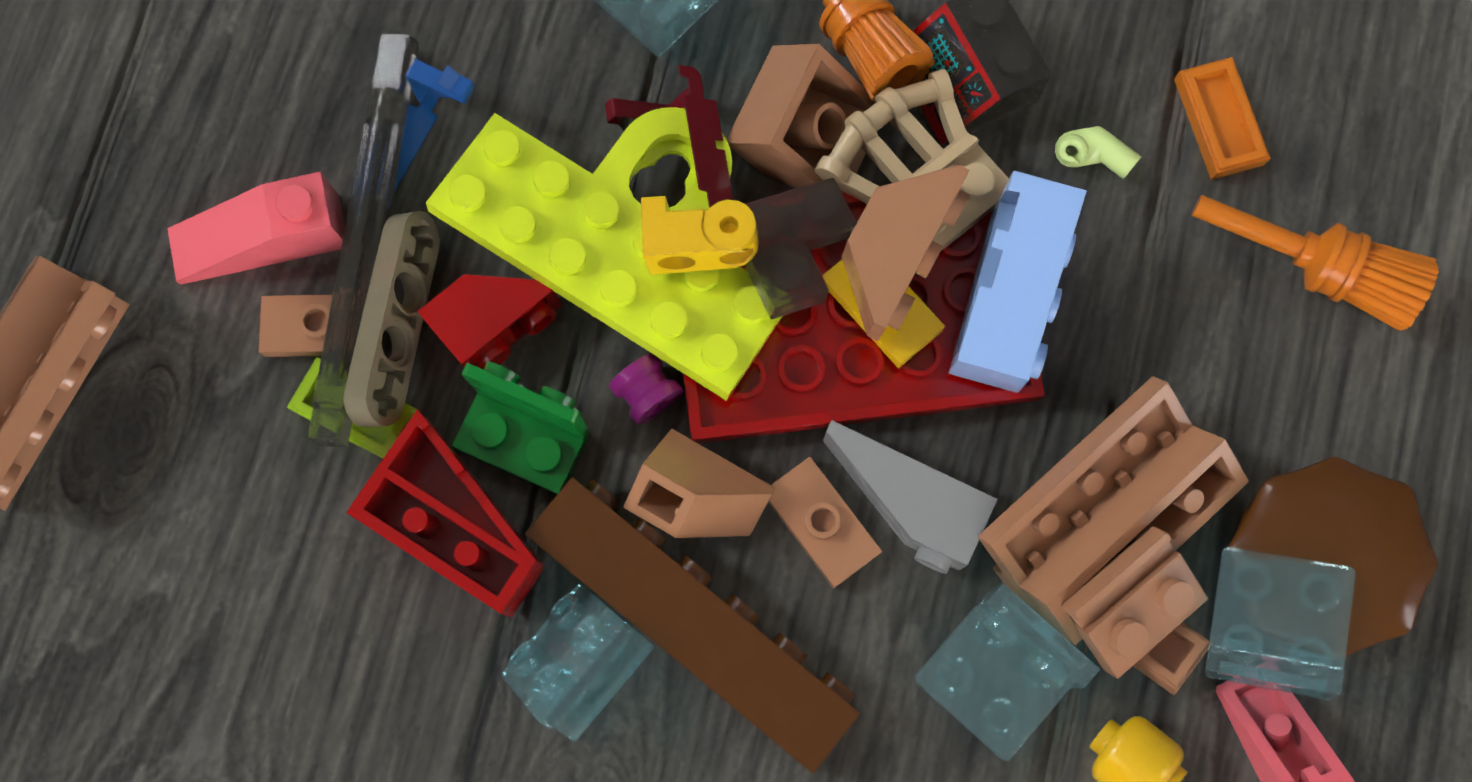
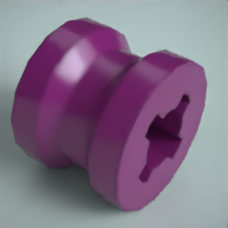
M652 353L644 355L628 365L609 384V389L615 397L623 398L629 404V415L637 426L649 422L674 404L684 392L677 380H670L662 372V360Z

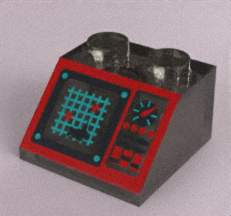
M950 0L945 2L913 30L932 49L931 52L933 53L935 64L929 68V73L940 69L947 71L952 83L956 105L965 129L969 134L1038 102L1052 75L1009 0ZM927 73L924 79L921 81L927 80L929 73ZM934 102L918 106L917 109L935 141L942 148L949 145Z

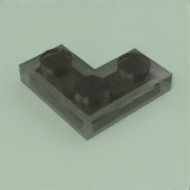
M834 178L745 203L754 213L759 238L758 251L753 259L745 264V267L770 319L772 320L825 303L829 289L810 250L849 239L857 224Z

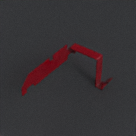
M678 65L679 75L688 79L689 87L669 105L611 98L605 104L607 123L619 125L623 131V118L637 119L647 112L660 108H685L698 189L707 192L709 208L717 202L733 200L725 150L717 149L715 140L723 141L716 100L704 99L702 77L694 67Z

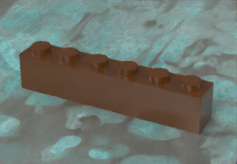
M572 477L526 531L525 535L814 774L860 715L856 709L849 705L856 695L828 672L825 673L821 680L801 665L807 655L781 633H778L773 641H771L753 626L760 616L735 595L731 594L724 602L710 591L706 586L713 578L690 558L684 555L679 563L671 559L659 549L666 539L645 521L638 517L630 525L613 510L620 502L600 484L592 479L585 488Z

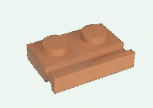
M1153 526L1061 605L1065 613L1069 614L1076 623L1075 628L1102 669L1116 679L1120 678L1208 600L1182 555L1174 551L1169 543L1172 540L1169 534Z

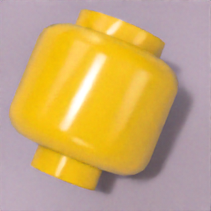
M1142 716L1131 717L1122 726L1113 719L1109 720L1089 746L1090 749L1098 754L1091 770L1092 776L1097 782H1181L1188 773V771L1180 766L1184 759V752L1181 746Z

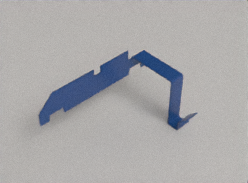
M414 59L405 77L420 105L417 108L405 102L385 139L392 141V144L388 150L381 146L379 147L352 193L359 220L373 227L377 224L380 217L374 211L382 197L392 198L438 116L432 110L439 98L449 99L450 97L466 104L475 88L474 83L448 65L442 72Z

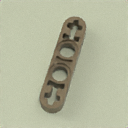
M423 211L392 215L386 220L382 230L344 390L343 402L346 414L350 421L359 427H383L395 424L401 417L404 409L423 318L417 311L427 304L440 243L438 228L434 220L428 213ZM396 277L401 280L404 288V301L402 305L395 296L394 282ZM385 330L389 333L392 342V354L389 359L383 353L381 344L382 335Z

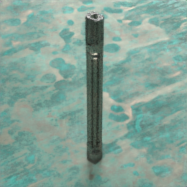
M381 34L379 38L312 404L313 411L308 439L319 446L348 448L352 421H350L345 411L343 402L344 390L382 230L390 215L412 90L405 75L414 59H417L419 49L418 41L408 34Z

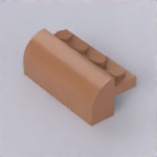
M42 256L34 257L0 312V509L4 511L8 508L130 305L116 297L115 292L94 281L84 280Z
M1152 376L977 537L996 563L993 570L1009 590L1045 625L1073 645H1076L1082 640V637L1075 628L1076 623L1072 617L1065 613L1061 607L1064 602L1152 526L1169 534L1172 539L1169 543L1174 551H1176L1249 481L1226 439L1193 426L1169 383Z

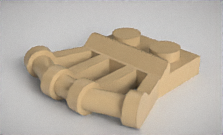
M945 69L930 72L927 80L897 89L887 87L875 96L876 103L864 113L856 111L845 119L846 127L830 155L822 156L814 169L817 176L823 181L868 204L875 189L880 186L849 169L860 147L892 183L958 164L969 169L970 171L960 188L970 194L968 201L954 226L952 227L942 222L932 240L943 246L941 251L993 210L1009 180L978 145L979 139L966 131L954 99L950 77ZM934 102L950 145L942 149L908 109ZM888 122L896 128L926 162L913 174L877 134V131Z

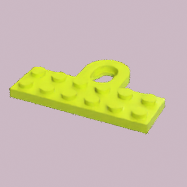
M667 107L655 109L635 119L626 128L593 174L494 113L426 201L428 212L727 401L788 309L792 299L742 267L649 274L642 252L641 204L634 198L629 188L633 176L641 169L656 165L663 156L668 154L679 155L688 162L690 172L684 183L685 196L675 206L670 207V211L709 209L707 192L698 189L685 108ZM722 133L723 141L715 140L716 148L725 150L730 177L732 155L727 139Z

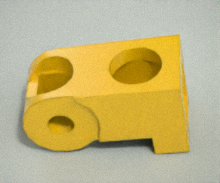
M666 196L641 198L642 252L650 275L736 268L744 266L751 261L758 251L759 238L754 213L747 205L740 201H720L708 210L670 211Z

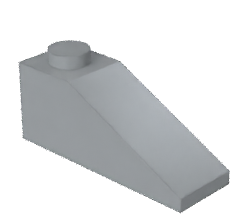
M831 420L823 442L904 545L917 550L914 559L944 574L948 573L950 567L959 571L968 566L979 542L977 536L984 531L998 499Z

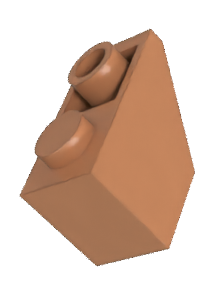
M671 429L642 464L623 508L675 538L750 536L775 487Z

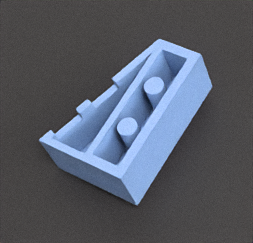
M1013 171L991 213L948 374L1015 393L1022 389L1030 377L1034 379L1039 378L1048 350V345L1041 343L1046 323L1053 322L1059 308L1062 289L1058 288L1063 268L1067 267L1073 253L1076 241V233L1074 231L1087 190Z

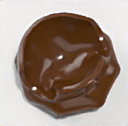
M1334 456L1266 480L1258 490L1254 500L1244 509L1236 533L1228 547L1234 582L1245 616L1252 628L1266 637L1326 660L1334 661L1372 645L1407 634L1415 624L1422 599L1438 568L1437 557L1427 535L1413 489L1402 481L1387 478Z

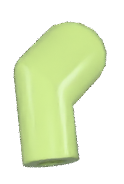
M1100 126L1066 132L1059 137L1055 145L1056 157L1063 165L1067 167H1081L1102 163L1122 179L1128 175L1142 157Z

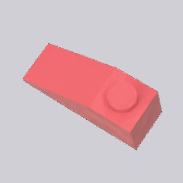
M321 171L261 184L167 228L176 282L180 285L349 248L339 194Z
M1271 662L1216 686V693L1260 782H1355Z

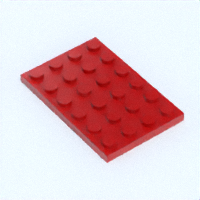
M845 192L745 204L754 213L759 245L753 259L740 267L792 299L791 303L727 401L683 374L691 440L696 443L825 428L829 426L831 420L841 425L1039 401L1045 396L1041 374L1038 379L1030 377L1029 381L1018 393L948 374L992 211L939 253L926 279L916 273L914 274L908 286L945 325V328L898 369L820 282L821 277L842 260L846 243L867 206L866 203Z

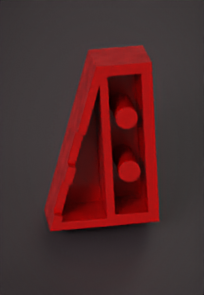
M418 409L346 512L498 613L511 618L545 568L541 560L442 434Z

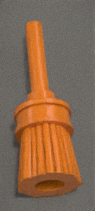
M823 0L825 10L820 18V30L825 37L832 40V45L838 54L847 56L873 102H876L875 96L887 87L897 89L920 82L929 73V68L935 64L933 53L931 52L932 49L895 15V9L888 0Z
M1204 195L1199 197L1191 215L1293 257L1292 264L1303 269L1305 290L1312 293L1317 291L1325 294L1329 300L1339 302L1343 299L1399 331L1413 325L1415 318L1429 300L1439 273V265L1436 263V258L1372 242L1370 235L1363 232L1357 234L1347 230V226L1341 223L1334 224L1321 235L1308 231L1302 236Z

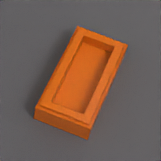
M1233 57L1179 71L1174 81L1210 179L1213 180L1264 166L1271 158Z

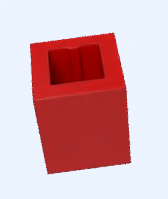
M463 274L417 312L463 367H465L466 363H469L484 370L487 362L501 365L510 356V347L527 333L530 336H534L546 329L557 316L555 310L562 306L556 292L535 279Z

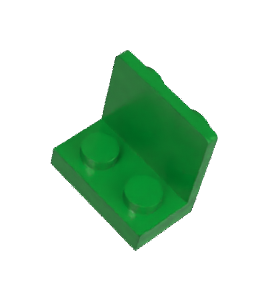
M487 362L484 370L466 363L461 375L477 392V395L452 447L456 451L558 495L569 482L591 435L582 418L583 413L574 408L576 401L568 395L543 386L540 394H537L519 383L521 377L518 374L496 363Z

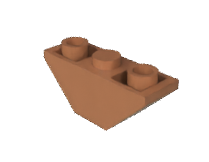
M958 164L875 189L853 229L842 254L844 266L868 337L878 341L887 325L897 331L899 330L915 300L914 297L905 293L915 273L926 279L943 247L932 241L940 225L944 222L953 227L970 197V194L960 189L970 171L969 169Z

